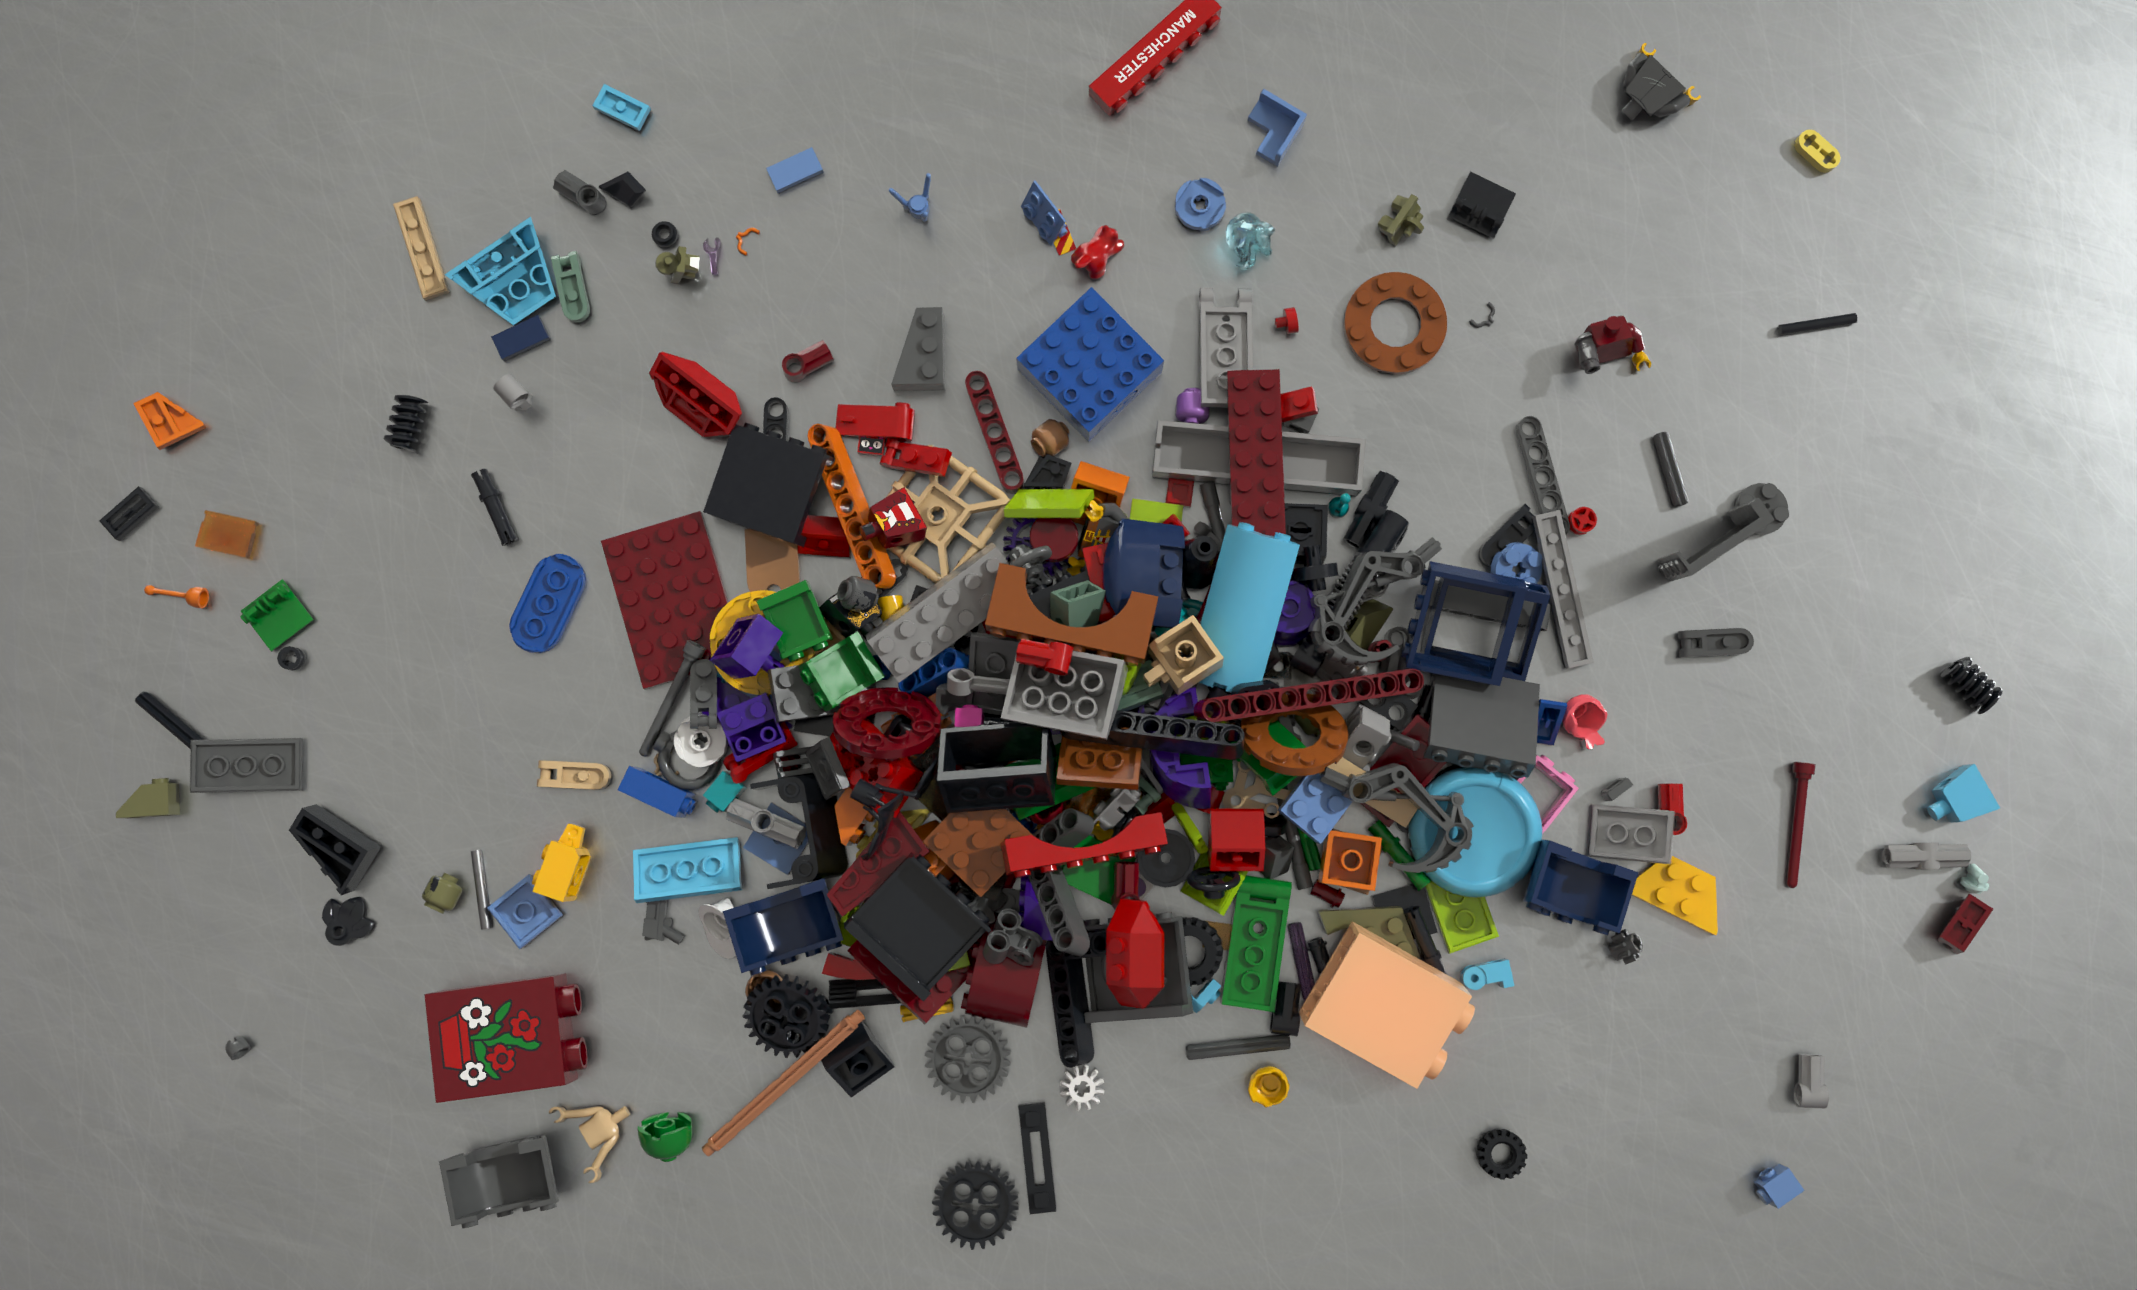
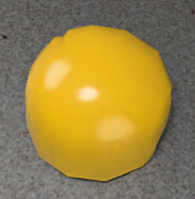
M1266 1066L1257 1069L1251 1075L1248 1092L1253 1103L1258 1102L1267 1108L1280 1104L1287 1097L1290 1084L1283 1071L1276 1067Z

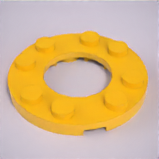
M768 590L747 592L728 602L718 613L711 628V657L738 618L755 614L765 617L763 611H760L757 600L776 592ZM812 648L803 652L805 657L790 662L789 659L780 661V663L784 667L801 665L813 658L815 652ZM715 665L723 679L736 689L754 695L764 693L771 695L769 676L762 668H760L756 676L733 679Z

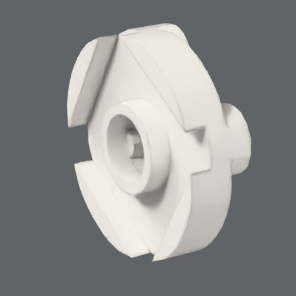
M698 714V716H709L706 714ZM690 717L684 719L675 733L674 747L678 756L692 766L706 767L713 765L727 752L728 740L719 719H717V729H709V726L690 729ZM699 733H702L703 737L708 739L704 748H701L700 744H695Z

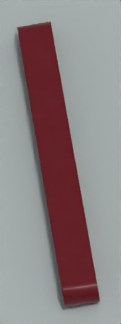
M1405 669L1199 700L1195 704L1194 715L1200 721L1220 722L1414 693L1423 687L1424 677L1417 669ZM1406 675L1410 678L1409 687L1405 684ZM1382 679L1386 681L1385 691H1383L1380 685ZM1358 682L1362 686V692L1360 695L1356 691V685ZM1333 686H1335L1338 690V695L1336 698H1334L1331 693V689ZM1309 689L1313 693V700L1311 702L1306 697ZM1283 693H1286L1289 698L1286 706L1281 700ZM1258 697H1261L1264 702L1261 710L1256 705ZM1233 700H1235L1239 706L1238 712L1236 714L1231 710V703ZM1207 704L1213 707V715L1211 717H1208L1205 712Z

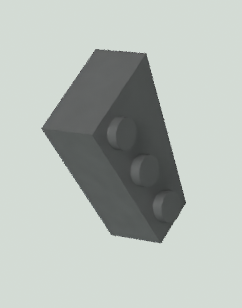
M942 307L916 308L891 383L894 391L945 390L944 313Z

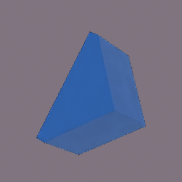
M1539 699L1537 743L1554 745L1567 709V703Z

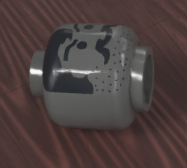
M850 576L842 581L838 587L837 597L845 609L866 613L878 602L877 589L871 580Z

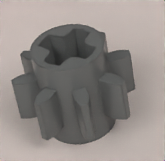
M1624 929L1620 934L1615 933L1611 937L1612 941L1609 943V951L1615 960L1623 959L1626 965L1637 961V958L1641 957L1639 952H1642L1643 945L1637 934H1628L1627 929Z

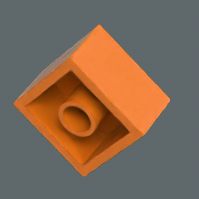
M1331 830L1324 839L1318 882L1375 891L1382 838Z

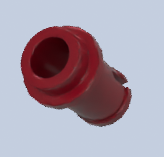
M1318 879L1310 892V895L1331 904V908L1334 906L1339 908L1345 897V893L1341 892V888L1337 890L1325 883H1319Z

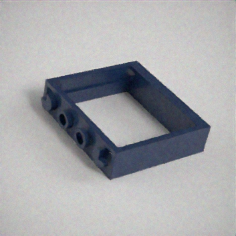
M1430 561L1428 570L1423 569L1420 580V585H1423L1422 593L1417 594L1415 598L1414 609L1417 610L1415 619L1410 618L1408 634H1411L1409 642H1404L1401 657H1405L1406 668L1500 686L1527 593L1525 580ZM1436 576L1510 591L1489 667L1416 652Z
M1440 577L1420 652L1422 654L1489 667L1490 657L1432 646L1448 585L1509 597L1510 591ZM1525 582L1527 586L1525 601L1534 602L1521 650L1517 663L1507 661L1503 674L1505 678L1521 681L1526 680L1550 598L1547 586Z

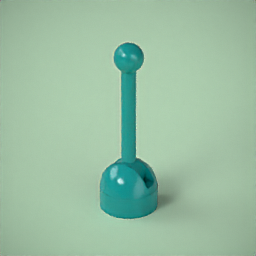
M1344 493L1341 497H1335L1329 502L1328 512L1332 517L1342 518L1347 514L1349 510L1348 503L1351 500L1350 495Z

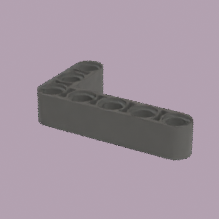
M1068 808L1032 835L1056 846L1073 848L1092 833L1094 820L1085 813ZM1057 866V871L1041 873V869L1030 871L1031 875L1028 877L1056 949L1074 956L1084 955L1089 949L1090 940L1062 867Z

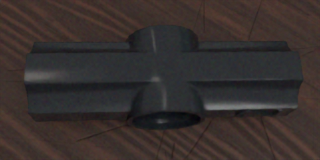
M1379 471L1367 495L1364 494L1354 513L1355 517L1343 538L1351 546L1361 549L1366 544L1374 527L1377 526L1388 508L1387 503L1399 482L1395 476Z

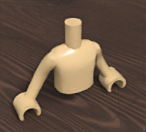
M601 1106L576 1110H566L563 1107L551 1108L549 1114L557 1110L561 1114L560 1118L554 1121V1123L564 1122L568 1118L592 1116L589 1120L579 1125V1129L592 1150L602 1143L604 1145L592 1166L585 1168L583 1174L593 1170L595 1177L588 1183L598 1182L602 1175L599 1167L620 1137L617 1123L630 1116L629 1110L624 1106L611 1114Z

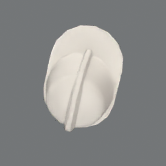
M723 898L713 905H701L698 909V914L711 947L721 957L730 959L734 958L736 954L723 911L734 907L730 899Z

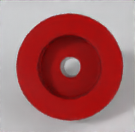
M1294 307L1283 309V317L1275 318L1276 328L1285 327L1287 334L1298 333V318Z

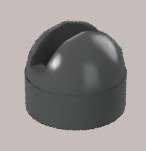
M234 1037L235 1042L232 1043L229 1040L225 1046L226 1053L231 1060L243 1057L251 1049L247 1041L242 1037Z

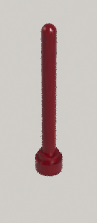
M1794 762L1793 773H1795V778L1798 779L1787 873V886L1789 888H1795L1798 884L1808 780H1811L1812 775H1815L1816 764Z

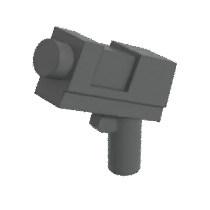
M668 900L646 902V918H644L642 936H645L644 939L646 941L650 939L664 941L665 936L679 945L684 935L672 929V919L666 918Z

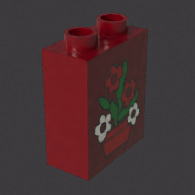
M566 973L424 994L436 1103L563 1086L578 1079L577 1070L587 1068L588 1055L586 1043L583 1037H573L571 1017L581 1014L580 989L577 984H567Z

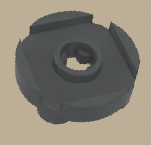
M1757 483L1743 489L1737 496L1734 508L1760 498L1775 519L1756 532V535L1762 536L1775 532L1788 519L1787 500L1774 484Z

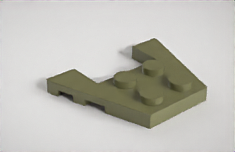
M1400 906L1318 911L1327 935L1349 927L1353 921L1417 958L1420 957L1403 909Z

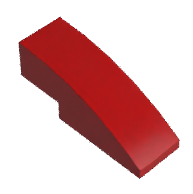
M833 952L828 953L822 974L853 980L876 979L855 958H848Z

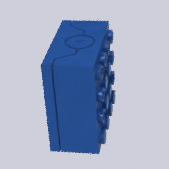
M1092 287L1016 358L1017 370L1088 442L1162 373L1164 360Z

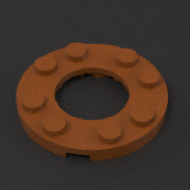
M1389 272L1370 278L1354 292L1346 307L1344 334L1348 346L1358 360L1377 372L1382 371L1394 373L1393 375H1400L1420 369L1436 355L1446 336L1447 315L1440 296L1427 282L1411 274ZM1388 299L1409 302L1417 310L1420 317V330L1417 337L1411 343L1402 347H1391L1383 344L1375 337L1371 328V316L1374 309L1381 302Z
M1283 693L1281 700L1285 706L1288 704L1289 698L1286 693ZM1306 694L1308 701L1311 702L1313 694ZM1331 705L1247 717L1241 720L1240 728L1244 731V749L1247 754H1252L1260 760L1261 766L1280 774L1308 776L1324 772L1325 767L1333 763L1337 764L1346 751L1348 728L1342 715ZM1299 715L1302 719L1306 717L1314 727L1319 728L1320 738L1312 746L1293 749L1282 746L1274 741L1269 734L1268 727L1270 723L1275 722L1280 716Z

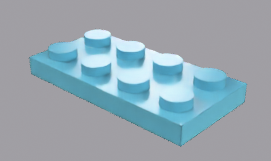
M738 837L633 850L634 901L636 903L741 891L740 841Z

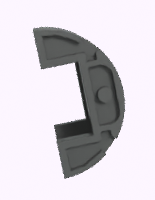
M546 1135L539 1136V1139H537V1136L507 1141L439 1161L451 1226L461 1224L462 1229L473 1227L479 1224V1219L487 1215L497 1213V1217H504L513 1214V1209L523 1208V1212L539 1207L540 1211L557 1207L556 1203L559 1201Z

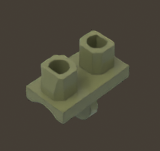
M1411 194L1409 198L1397 195L1391 205L1392 211L1398 213L1395 219L1384 215L1378 222L1379 230L1388 236L1389 243L1396 246L1403 235L1410 237L1413 232L1421 234L1424 230V226L1420 223L1424 216L1419 213L1421 207L1417 203L1419 200L1417 196Z
M679 246L675 255L670 252L659 254L655 265L661 274H673L671 283L679 284L681 278H695V274L699 270L700 256L686 254V247Z

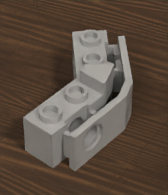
M1358 704L1345 720L1348 728V741L1343 758L1367 772L1370 771V764L1375 759L1378 750L1382 746L1385 747L1391 739L1390 720Z

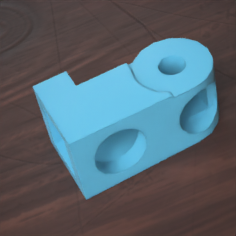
M1505 958L1464 967L1460 973L1461 983L1472 990L1481 989L1485 984L1499 982L1502 988L1514 986L1510 962Z

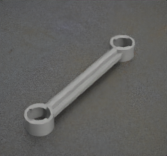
M957 668L949 671L947 674V691L956 696H966L973 691L1006 695L1010 679L974 676V673L968 669Z

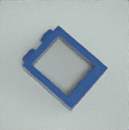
M629 766L618 788L620 792L679 818H685L687 814L690 815L697 803L694 800L695 793L677 788L667 780L639 767Z

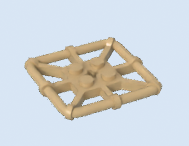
M952 455L948 466L962 476L951 491L938 483V476L929 475L930 483L918 497L906 488L917 473L905 471L898 482L894 481L891 485L893 487L886 496L888 497L905 487L927 526L924 540L910 543L907 549L901 546L887 549L899 557L901 563L904 565L909 564L935 584L949 574L946 548L956 534L962 536L972 545L953 570L986 547L987 541L1005 519L1004 507L1011 500L1002 490L977 474L975 468L972 466L967 467ZM972 482L996 500L969 505L958 496L967 484ZM998 509L977 538L962 528L971 514ZM944 510V517L941 520L933 521L935 519L933 512ZM926 539L938 547L941 575L915 557V553Z

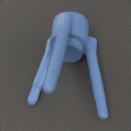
M930 173L926 174L922 195H914L909 201H906L893 188H889L891 195L903 205L904 209H909L911 216L916 219H922L924 222L927 221L929 213L927 200L929 198L931 182Z

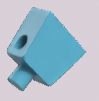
M1975 764L1960 766L1934 787L1932 793L1937 802L1927 807V811L1932 819L1937 821L1946 816L1951 823L1963 822L2000 809Z

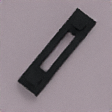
M877 979L829 980V1007L831 1009L899 1004L901 1002L893 994L857 996L858 990L885 988Z
M1045 1102L1019 1105L1030 1214L1056 1212ZM1040 1131L1045 1184L1035 1185L1029 1132Z

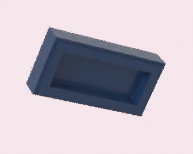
M539 315L491 336L503 361L551 340Z

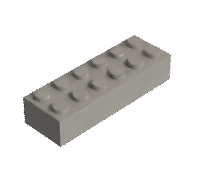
M993 542L865 635L867 642L898 683L987 618L999 563L1010 565Z

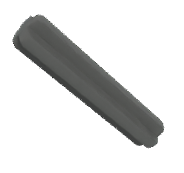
M1660 432L1654 435L1653 439L1674 507L1683 506L1688 503V498L1669 433Z

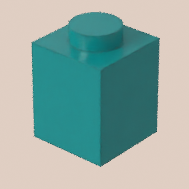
M722 771L703 796L708 799L706 804L718 813L720 810L726 812L730 803L735 798L739 799L747 787L742 783H734L730 773Z

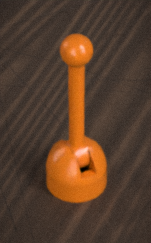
M147 585L144 589L147 595L155 593L185 598L188 605L195 608H205L209 600L208 590L202 587L190 588L186 593L157 589L152 585Z

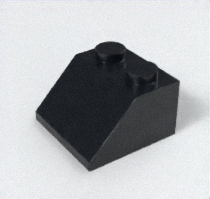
M863 1022L859 1023L855 1031L821 1060L825 1070L850 1097H853L895 1067L874 1034Z

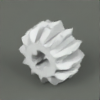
M1086 1064L1083 1067V1073H1079L1078 1066L1073 1067L1074 1076L1069 1071L1064 1073L1065 1077L1070 1081H1060V1086L1069 1088L1060 1092L1061 1097L1070 1095L1066 1101L1067 1106H1070L1074 1100L1077 1101L1075 1107L1077 1111L1081 1109V1103L1084 1102L1086 1109L1090 1110L1091 1104L1089 1100H1092L1095 1104L1100 1103L1099 1098L1094 1094H1104V1089L1095 1087L1104 1083L1103 1078L1094 1080L1098 1070L1094 1069L1089 1075L1087 1074L1089 1066ZM1081 1081L1086 1082V1087L1090 1086L1089 1090H1084L1083 1094L1078 1093V1088H1074L1075 1085H1080Z

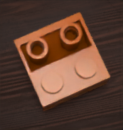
M850 787L843 792L834 805L841 843L845 846L858 844L866 833L863 830L866 823L875 820L867 810L863 809L864 805L850 798L853 791Z

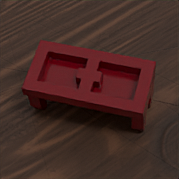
M1968 894L1940 934L1938 941L1951 947L1950 950L1955 954L1965 952L1993 911V908L1975 896Z

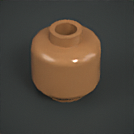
M1048 419L1032 431L1031 445L1035 452L1042 457L1047 454L1055 456L1068 446L1069 429L1063 422Z

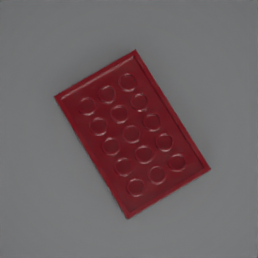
M698 511L601 540L643 689L646 690L673 682L685 658L683 657V648L687 640L705 647L706 651L702 659L710 660L712 658L710 648L711 628L718 613L728 603L702 512Z

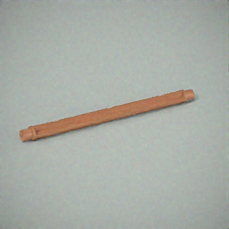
M856 1010L852 1015H847L825 1037L821 1038L785 1070L778 1079L774 1080L740 1110L733 1119L713 1134L702 1147V1151L707 1156H711L715 1151L723 1148L738 1132L749 1125L858 1028V1024L865 1019L862 1012Z

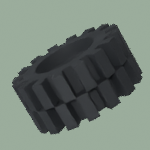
M1494 1129V1131L1487 1132L1480 1139V1144L1477 1145V1159L1480 1166L1490 1176L1500 1180H1505V1178L1512 1179L1515 1174L1519 1175L1521 1173L1522 1167L1525 1168V1159L1528 1156L1525 1150L1527 1149L1520 1137L1506 1129ZM1497 1144H1506L1512 1151V1157L1506 1164H1497L1492 1159V1149Z

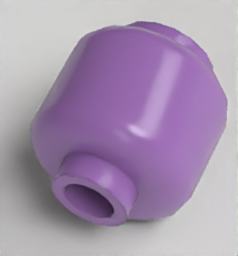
M1187 388L1178 395L1176 401V418L1178 421L1203 424L1208 420L1210 407H1201V389Z

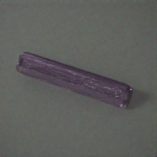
M1294 922L1288 924V931L1299 983L1301 984L1302 997L1306 1000L1315 982L1302 923Z

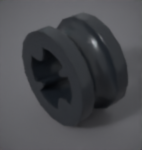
M288 646L280 650L277 660L282 668L294 671L302 668L304 665L305 654L299 648ZM295 652L293 657H297L296 662H290L288 665L287 655H293Z

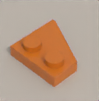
M159 392L133 403L159 450L206 429L202 421L187 413L183 408L174 404Z

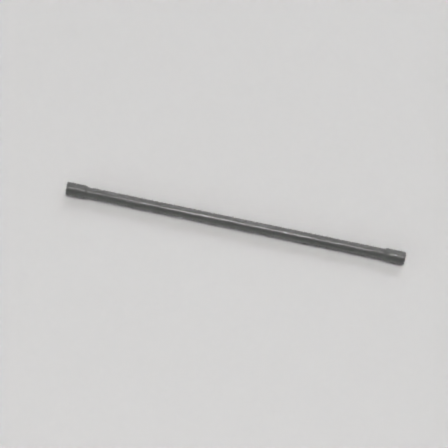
M1207 482L1200 485L1204 506L1207 509L1212 532L1223 542L1225 528L1219 507L1220 502L1215 482ZM1277 798L1279 807L1285 800ZM1281 814L1287 820L1285 832L1287 842L1294 846L1292 862L1297 888L1301 890L1313 887L1298 827Z

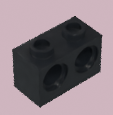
M1382 679L1380 685L1383 691H1385L1386 681ZM1403 694L1380 697L1377 705L1371 704L1368 699L1354 701L1390 720V730L1395 732L1402 729L1418 707L1416 703ZM1392 706L1400 709L1401 717L1399 720H1393L1389 716V709Z

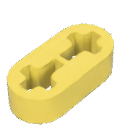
M1810 129L1805 130L1796 138L1794 144L1796 151L1818 171L1823 173L1830 172L1840 163L1841 157L1838 150L1818 132ZM1809 138L1812 142L1806 147L1804 143ZM1828 155L1831 159L1829 163L1825 164L1823 160Z

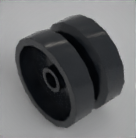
M1165 829L1168 844L1160 848L1161 852L1145 855V851H1139L1137 854L1139 870L1144 878L1153 885L1165 888L1177 886L1185 881L1187 876L1193 871L1195 863L1194 848L1188 838L1180 832ZM1163 853L1171 855L1169 863L1161 861Z

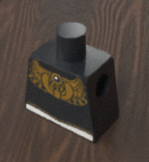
M837 593L820 606L823 616L845 638L858 631L866 641L865 635L876 628L872 622L882 614L878 603L866 613L845 609L841 605Z

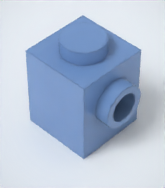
M1781 1164L1774 1168L1769 1167L1759 1174L1760 1178L1754 1181L1759 1189L1756 1193L1765 1205L1770 1204L1778 1209L1805 1191L1791 1170Z

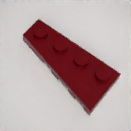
M901 811L896 818H892L883 843L868 861L861 858L862 855L868 853L871 841L827 893L828 898L842 917L865 901L911 852L916 857L919 854L924 857L930 852Z

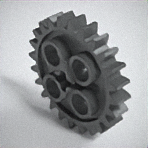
M961 1015L958 1024L951 1018L950 1028L941 1024L940 1028L943 1033L934 1032L932 1035L937 1041H929L927 1043L933 1049V1051L925 1053L926 1057L931 1058V1061L926 1063L925 1067L933 1068V1071L928 1074V1078L936 1077L937 1080L933 1087L942 1085V1096L950 1091L951 1101L955 1099L956 1095H960L961 1103H964L966 1096H970L972 1103H975L976 1095L978 1094L985 1100V1091L988 1090L991 1094H995L994 1084L1002 1087L1003 1083L999 1076H1008V1073L1002 1069L1011 1065V1062L1004 1060V1057L1010 1055L1011 1052L1002 1048L1008 1041H999L998 1038L1001 1036L1002 1031L993 1033L994 1023L985 1027V1018H982L979 1024L975 1023L974 1015L971 1016L969 1022H966L964 1016ZM958 1037L963 1041L964 1046L960 1051H954L950 1048L949 1040L951 1038ZM980 1040H984L989 1043L990 1051L986 1054H980L976 1051L975 1044ZM966 1052L971 1053V1058L990 1059L991 1063L985 1064L971 1061L970 1065L967 1066L964 1060L945 1059L944 1055L950 1054L964 1057ZM950 1064L957 1065L960 1068V1075L956 1078L949 1077L946 1073V1067ZM981 1067L985 1069L987 1077L982 1081L974 1079L972 1076L974 1068Z

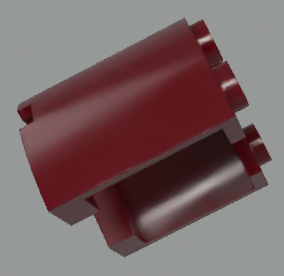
M993 912L996 922L999 913ZM994 923L989 925L991 931L989 933L985 931L980 943L975 942L971 958H976L974 969L969 968L965 984L970 985L969 994L964 993L961 1009H966L965 1014L1027 1028L1047 940H1043L1041 946L1037 947L1033 955V964L1030 966L1018 964L1008 957L999 964H992L983 957V948L988 935L993 932ZM1003 923L1005 927L1012 928L1011 925ZM992 945L995 949H1001L998 945Z

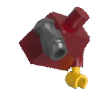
M1611 316L1607 320L1588 325L1584 333L1576 339L1574 344L1579 352L1580 367L1585 370L1586 374H1592L1600 370V363L1630 356L1632 353H1635L1632 357V362L1637 371H1640L1639 364L1645 361L1648 368L1651 367V361L1646 353L1643 352L1645 347L1641 331L1631 322L1627 323L1624 316Z

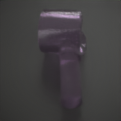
M718 237L715 238V248L709 246L708 238L703 243L704 251L709 254L712 275L718 274L716 252L721 246V241Z

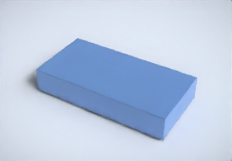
M812 147L766 168L777 193L824 172Z

